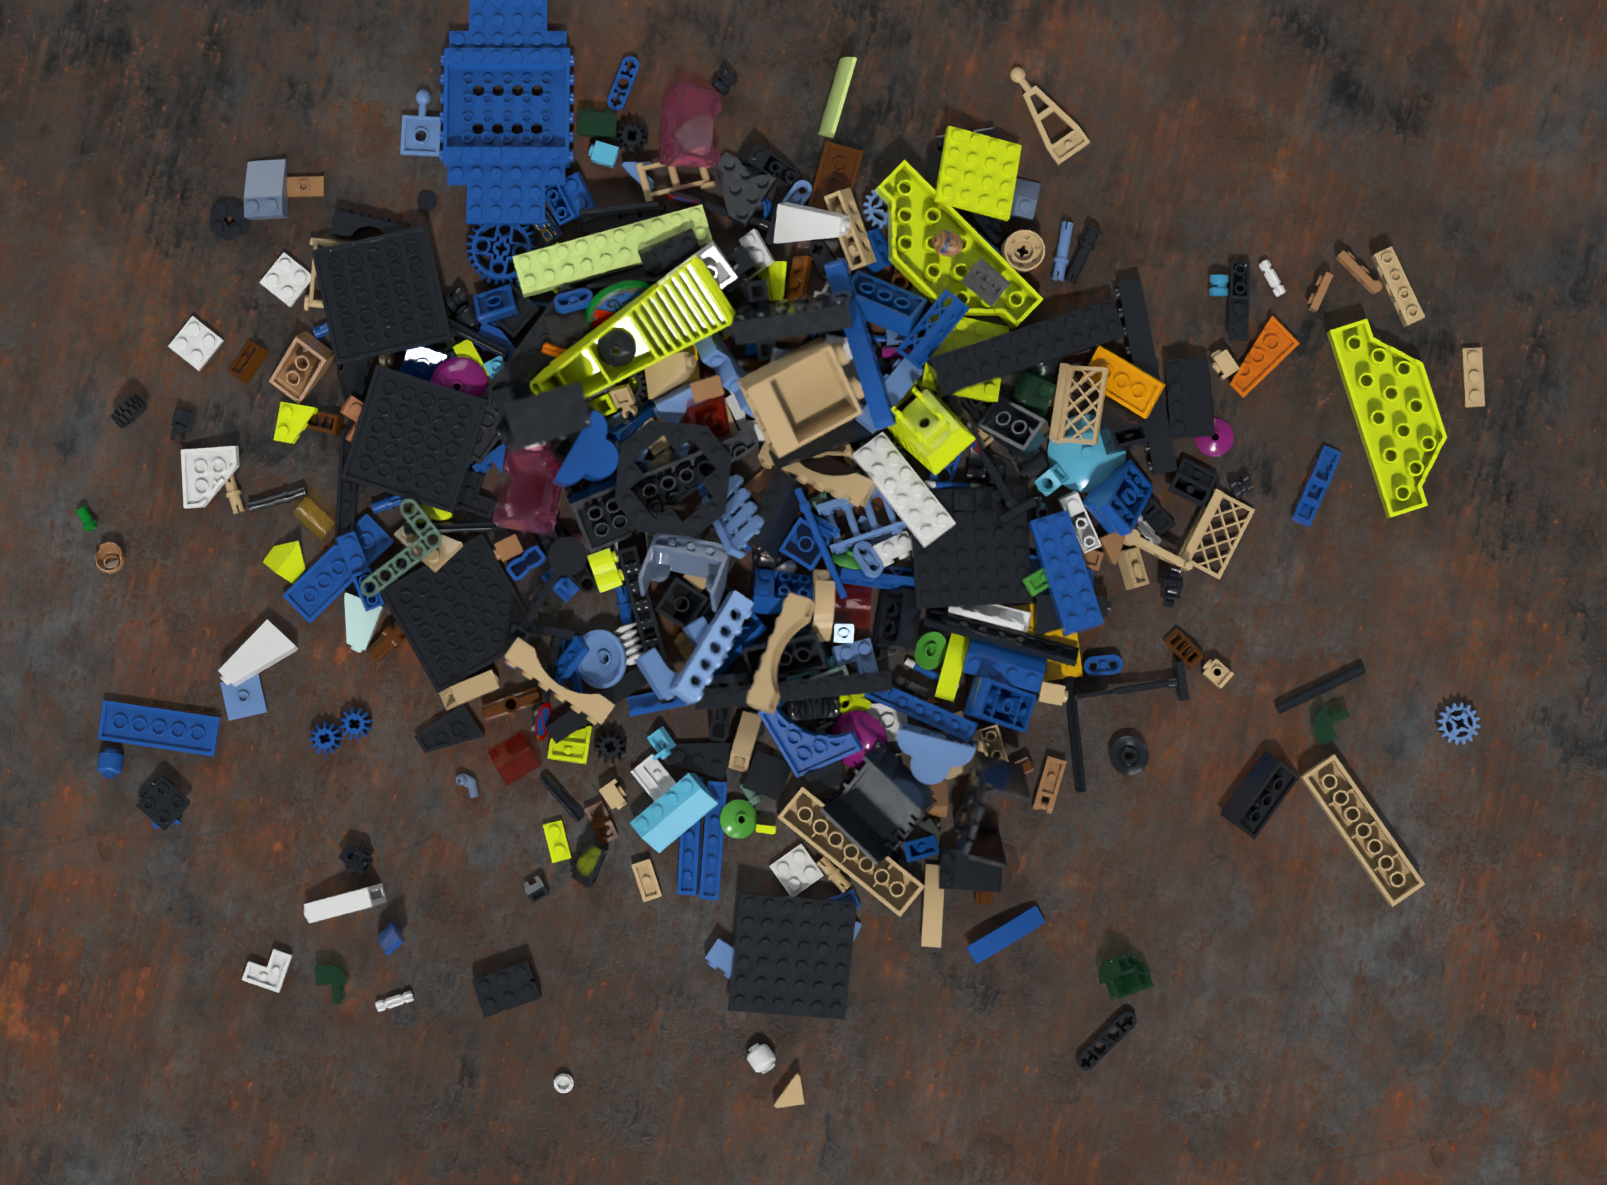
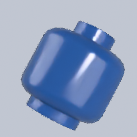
M104 749L98 755L97 771L103 774L104 778H115V775L122 773L123 755L116 749Z

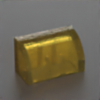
M307 496L293 512V515L321 541L336 524L331 517Z

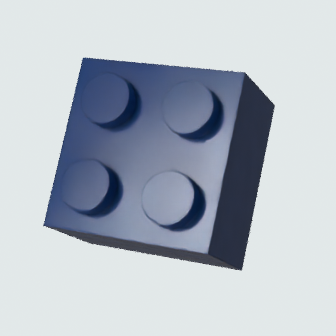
M799 517L779 551L812 572L822 555L808 522ZM820 530L828 547L833 537Z

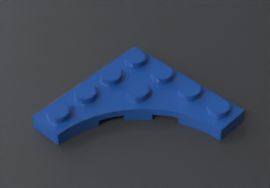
M778 705L774 714L761 710L758 711L760 718L796 778L859 752L863 748L854 731L838 735L819 734L793 722L783 713Z

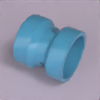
M1209 275V282L1211 283L1209 295L1228 296L1229 289L1227 288V283L1229 282V276Z

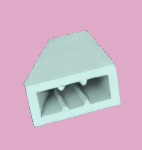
M345 593L347 644L351 645L350 649L361 653L362 650L366 651L369 648L384 607L379 606L366 612L359 597Z

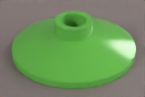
M849 547L846 552L840 554L832 553L831 558L837 565L847 569L862 570L853 557L852 551L854 547Z
M930 631L921 636L914 651L915 661L919 667L931 670L942 663L947 650L946 639L943 635Z
M740 799L732 800L723 807L720 813V826L723 832L731 838H745L756 827L757 813L750 803L748 804L747 801ZM740 816L743 817L742 823H739L738 818Z

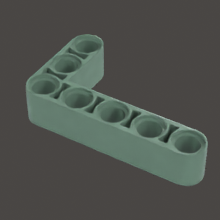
M412 499L403 500L400 505V513L418 535L419 539L362 582L361 592L366 597H373L441 545V534L419 505ZM405 504H412L414 511L410 514L405 513L403 510ZM423 519L427 525L424 529H418L415 526V522ZM430 535H436L439 541L437 544L431 545L428 543L427 538ZM414 547H420L423 550V554L420 557L412 555L411 551ZM398 559L406 560L407 566L404 569H399L396 566ZM386 570L391 573V578L388 581H383L380 578L382 571ZM366 583H373L376 587L375 591L372 593L366 592L364 590Z

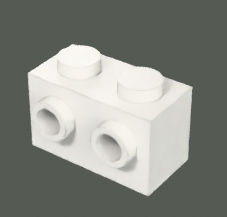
M904 531L874 545L873 549L883 562L884 567L894 563V558L898 557L901 560L910 555L909 551L912 550L911 539L907 531Z

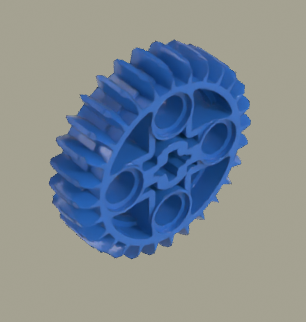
M478 224V230L472 228L475 235H468L472 242H466L471 247V249L466 250V253L472 254L467 260L474 261L470 267H477L474 273L479 274L482 272L480 278L483 280L487 276L488 283H491L492 279H494L495 285L502 281L503 286H505L506 280L513 284V279L516 278L518 280L516 270L508 273L510 261H513V258L510 256L511 252L513 256H516V252L520 248L526 249L527 252L537 250L538 246L532 244L537 242V239L530 238L534 235V232H527L530 228L529 225L523 227L522 225ZM496 226L494 238L481 237L488 229ZM509 226L511 231L507 235H502L500 233L501 228ZM515 229L523 235L526 244L513 242ZM480 242L488 243V248L485 251L478 250ZM491 242L494 243V245H493V252H494V254L491 253V251H492V244H491ZM504 243V247L507 249V251H503V253L500 255V252L497 249L501 248ZM478 255L491 257L489 270L482 265ZM497 264L504 266V270L500 274L494 272V267Z

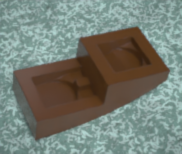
M602 799L584 807L601 845L619 837Z

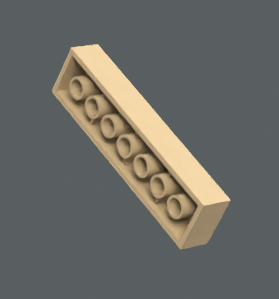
M1335 754L1329 755L1299 776L1389 906H1395L1425 885Z
M802 786L779 814L778 818L901 917L925 886L890 857L875 865L820 811L821 807L825 806V804Z

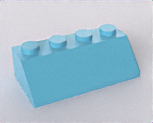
M688 773L632 820L630 824L645 842L658 853H661L719 803L695 773Z

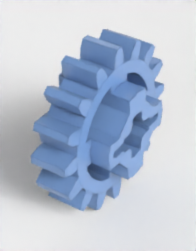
M872 190L870 192L871 196L867 195L865 197L868 202L863 203L862 206L867 209L862 213L868 214L866 222L873 221L872 227L878 224L879 230L882 229L883 225L888 229V209L885 212L882 209H878L882 204L887 208L888 205ZM877 197V204L871 207L872 201ZM874 215L879 216L881 220L877 219Z
M1451 703V709L1445 706L1446 712L1439 713L1442 719L1437 720L1438 723H1441L1437 730L1443 731L1440 735L1441 737H1448L1446 742L1450 743L1454 740V745H1458L1459 741H1461L1462 745L1466 744V739L1473 741L1472 734L1478 735L1475 728H1480V725L1476 724L1480 717H1474L1477 711H1469L1470 705L1463 708V703H1459L1458 707L1455 703ZM1454 711H1461L1457 716L1450 715ZM1468 716L1471 720V726L1468 724L1467 721ZM1460 719H1461L1460 723H1461L1462 726H1464L1465 728H1463V727H1457V728H1456L1457 724H1456L1453 720H1460ZM1446 722L1449 723V731L1446 728ZM1463 731L1467 733L1462 737H1456L1459 734V732Z

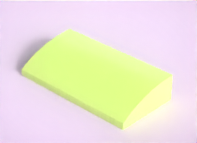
M843 57L839 61L818 132L819 135L832 139L835 135L857 58Z

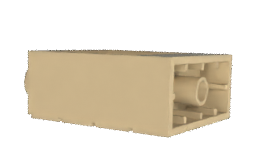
M822 337L815 338L798 349L757 369V371H753L736 380L769 449L779 458L862 414L857 401L865 396L854 376L849 379L846 378L841 367L849 363L838 342L831 345Z

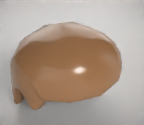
M113 542L101 544L98 553L95 554L97 567L103 573L108 574L119 571L125 562L123 550Z

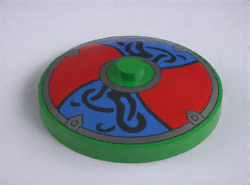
M624 281L611 285L599 292L591 300L585 312V323L588 331H593L649 289L651 285L642 281Z

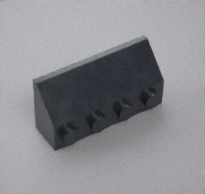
M1209 358L1166 360L1171 439L1180 440L1215 436Z
M777 469L757 505L756 512L753 514V517L755 515L762 517L764 523L760 528V533L758 535L754 534L746 542L747 546L774 559L800 509V503L794 490L802 488L805 497L809 490L794 477Z
M818 632L791 637L780 656L777 678L828 668L830 655L825 640ZM768 642L741 649L749 673L759 671L762 664V655L769 646Z
M1265 751L1235 791L1232 798L1224 806L1220 815L1255 840L1299 779V775L1281 760Z

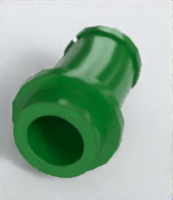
M87 506L81 507L76 511L83 524V530L91 532L97 528V521H94Z

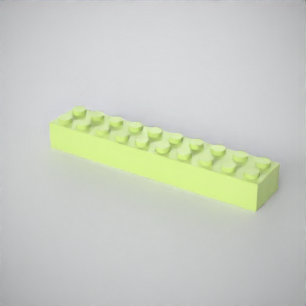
M703 205L513 256V263L523 298L561 288L564 283L572 285L641 266L643 263L637 252L638 250L690 228L693 229L699 246L702 249L713 241Z

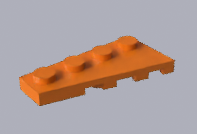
M1273 315L1229 384L1242 398L1300 344Z

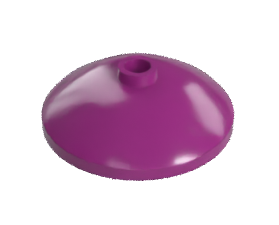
M465 357L450 358L442 362L436 368L431 378V382L455 389L454 386L458 383L461 386L459 391L476 397H480L489 386V380L484 369L474 360Z
M852 710L842 714L836 719L830 730V735L844 734L854 731L863 746L862 750L840 759L842 763L853 768L854 766H859L860 768L865 766L866 762L862 758L866 752L870 753L877 749L874 745L876 740H880L887 747V733L883 724L876 716L866 711Z

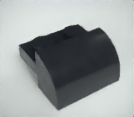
M1183 458L1178 471H1176L1170 482L1168 491L1203 508L1219 475Z

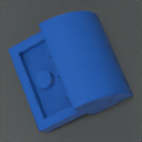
M580 172L567 177L566 186H549L546 188V200L559 226L580 218L579 210L597 207Z

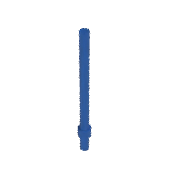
M798 488L794 492L800 503V511L806 517L832 581H835L840 599L847 597V593L812 514V506L809 501L807 502L802 488Z

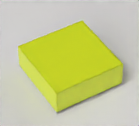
M756 824V832L774 834L776 826Z

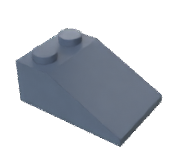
M286 159L248 161L244 190V218L249 220L289 218Z

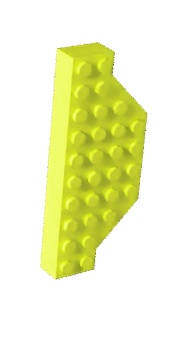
M906 160L900 163L874 190L888 205V260L932 304L947 289L970 308L964 316H999L1011 329H1014L1043 300L951 206L934 202L936 190ZM941 230L958 233L963 241L961 252L954 257L937 254L932 245L933 236ZM979 259H983L1010 282L1009 287L1004 290L992 307L961 282ZM948 296L943 302V307L949 306L953 299Z
M1368 319L1328 331L1329 342L1386 517L1391 518L1428 506L1422 486L1447 439V435L1423 362L1374 338Z

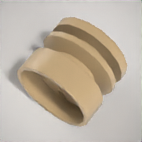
M1019 230L1010 234L1001 246V257L1016 272H1027L1036 268L1045 256V245L1042 238L1030 230ZM1024 247L1023 251H1026V254L1020 257V253L1017 250Z

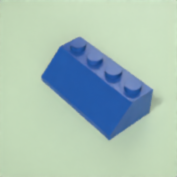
M859 270L852 276L865 321L907 337L918 324L928 299Z
M971 639L962 672L1039 693L1047 659Z

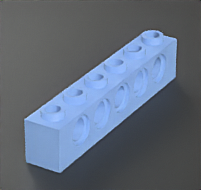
M736 590L728 593L670 689V692L688 704L695 701L698 702L704 693L702 691L704 686L711 682L713 679L712 673L715 668L718 669L722 664L724 653L731 649L734 636H737L743 629L741 624L744 619H748L752 614L753 609L751 608L754 604L752 601ZM731 610H733L736 613V620H733L731 618ZM721 627H724L726 629V636H723L721 634ZM712 643L717 647L716 653L711 651L710 646ZM701 660L706 661V663H707V668H706V669H703V668L701 667V665H700ZM692 676L697 679L696 686L691 684L690 679Z

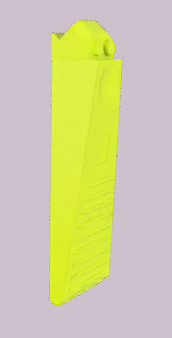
M695 254L563 352L559 357L551 361L550 365L544 368L531 381L530 388L534 394H539L580 381L584 396L587 398L731 325L735 311L702 259H699ZM611 329H621L628 332L636 342L635 357L625 366L613 367L607 365L598 355V340ZM618 348L612 349L614 353L620 352Z

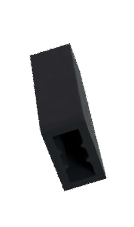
M1036 595L1034 636L1061 630L1051 596ZM1096 596L1102 618H1105L1107 613L1111 611V602L1107 601V596Z

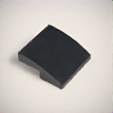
M756 750L743 788L779 802L791 768L787 762Z

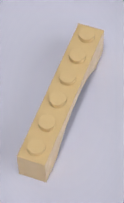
M765 441L758 454L759 461L766 469H776L769 455L770 449ZM799 462L779 468L782 472L795 477L800 483H809L816 490L830 492L833 497L837 499L844 498L856 507H859V505L866 507L875 489L873 480L857 473L843 476L823 475L811 471Z
M789 593L788 597L783 601V610L776 619V628L769 637V646L761 658L762 664L759 671L755 673L752 689L747 693V704L752 708L774 714L781 697L777 683V669L780 656L791 637L810 622L816 604L811 599Z
M519 637L515 639L503 656L507 659L505 663L514 669L516 666L522 669L521 674L529 680L535 678L539 681L537 684L545 691L550 689L555 692V698L562 703L566 700L572 704L570 706L572 710L578 714L581 711L587 715L586 719L594 725L597 723L602 725L615 706L600 694L576 693L558 685L541 667L535 649Z

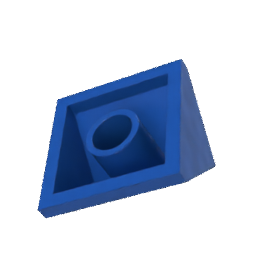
M510 284L473 296L477 319L482 325L519 313Z

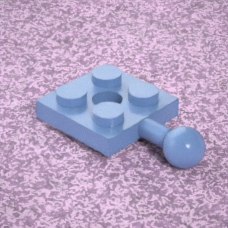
M422 89L415 96L417 103H419L418 116L402 115L400 154L439 157L442 123H440V117L426 116L427 104L431 100V94L429 91ZM419 131L426 132L427 137L424 141L416 140V134Z

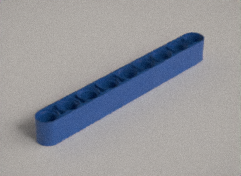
M841 258L824 264L832 294L842 290L847 292L853 291L857 316L853 328H846L844 332L874 427L878 431L895 425L896 418L891 411L892 405L846 260Z

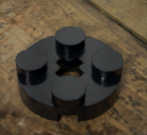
M235 201L218 203L210 215L212 231L224 240L233 241L238 239L248 231L250 226V220L244 218V207ZM229 215H232V219L235 220V223H231L230 226H227L225 218H228Z

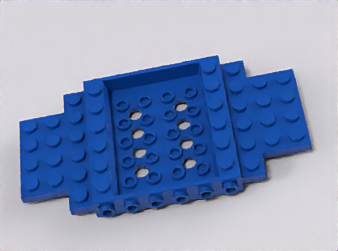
M469 0V31H449V48H444V54H441V66H444V73L440 75L441 85H444V92H440V104H444L443 111H440V123H443V131H440V142H443V150L439 151V160L447 168L448 186H467V224L546 225V186H566V168H570V162L574 161V151L570 150V143H574V131H570V124H574V112H570V104H574V93H571V85H574V73H571V66L575 64L574 54H571L570 48H567V31H548V0ZM482 86L484 93L481 96H476L473 93L474 87ZM495 86H502L504 92L502 95L496 96L493 94V88ZM515 86H521L523 93L520 96H515L512 93V89ZM534 86H541L543 88V93L540 96L532 94ZM475 124L483 125L484 130L481 134L473 132L472 129ZM495 124H501L503 132L495 134L492 131V127ZM534 124H540L543 127L540 134L532 133L531 128ZM513 125H522L523 131L520 134H514L512 132Z

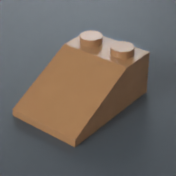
M305 331L295 337L269 382L300 405L332 363L334 353Z

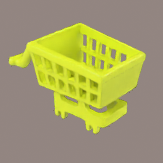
M920 375L899 403L891 408V411L896 416V424L886 428L893 435L892 438L894 440H897L904 449L936 476L975 441V437L932 390L920 388L922 393L918 391L916 386L918 385L920 388ZM913 393L917 398L903 411L897 410ZM924 419H929V425L925 428H921V421Z

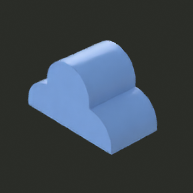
M901 722L897 732L899 747L904 753L912 756L911 771L920 782L929 785L943 781L947 777L951 766L958 767L968 763L972 759L978 741L975 740L967 742L951 734Z

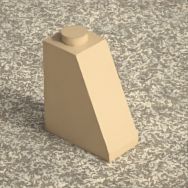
M675 353L644 368L648 398L655 400L673 391L696 372L694 353Z
M490 670L450 686L440 692L439 695L446 711L498 689L499 680L497 675L493 674V671Z
M743 711L731 750L728 768L745 773L748 772L762 720L756 712Z

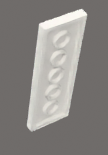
M881 432L852 454L851 457L867 477L874 481L875 487L924 548L956 524L884 432Z

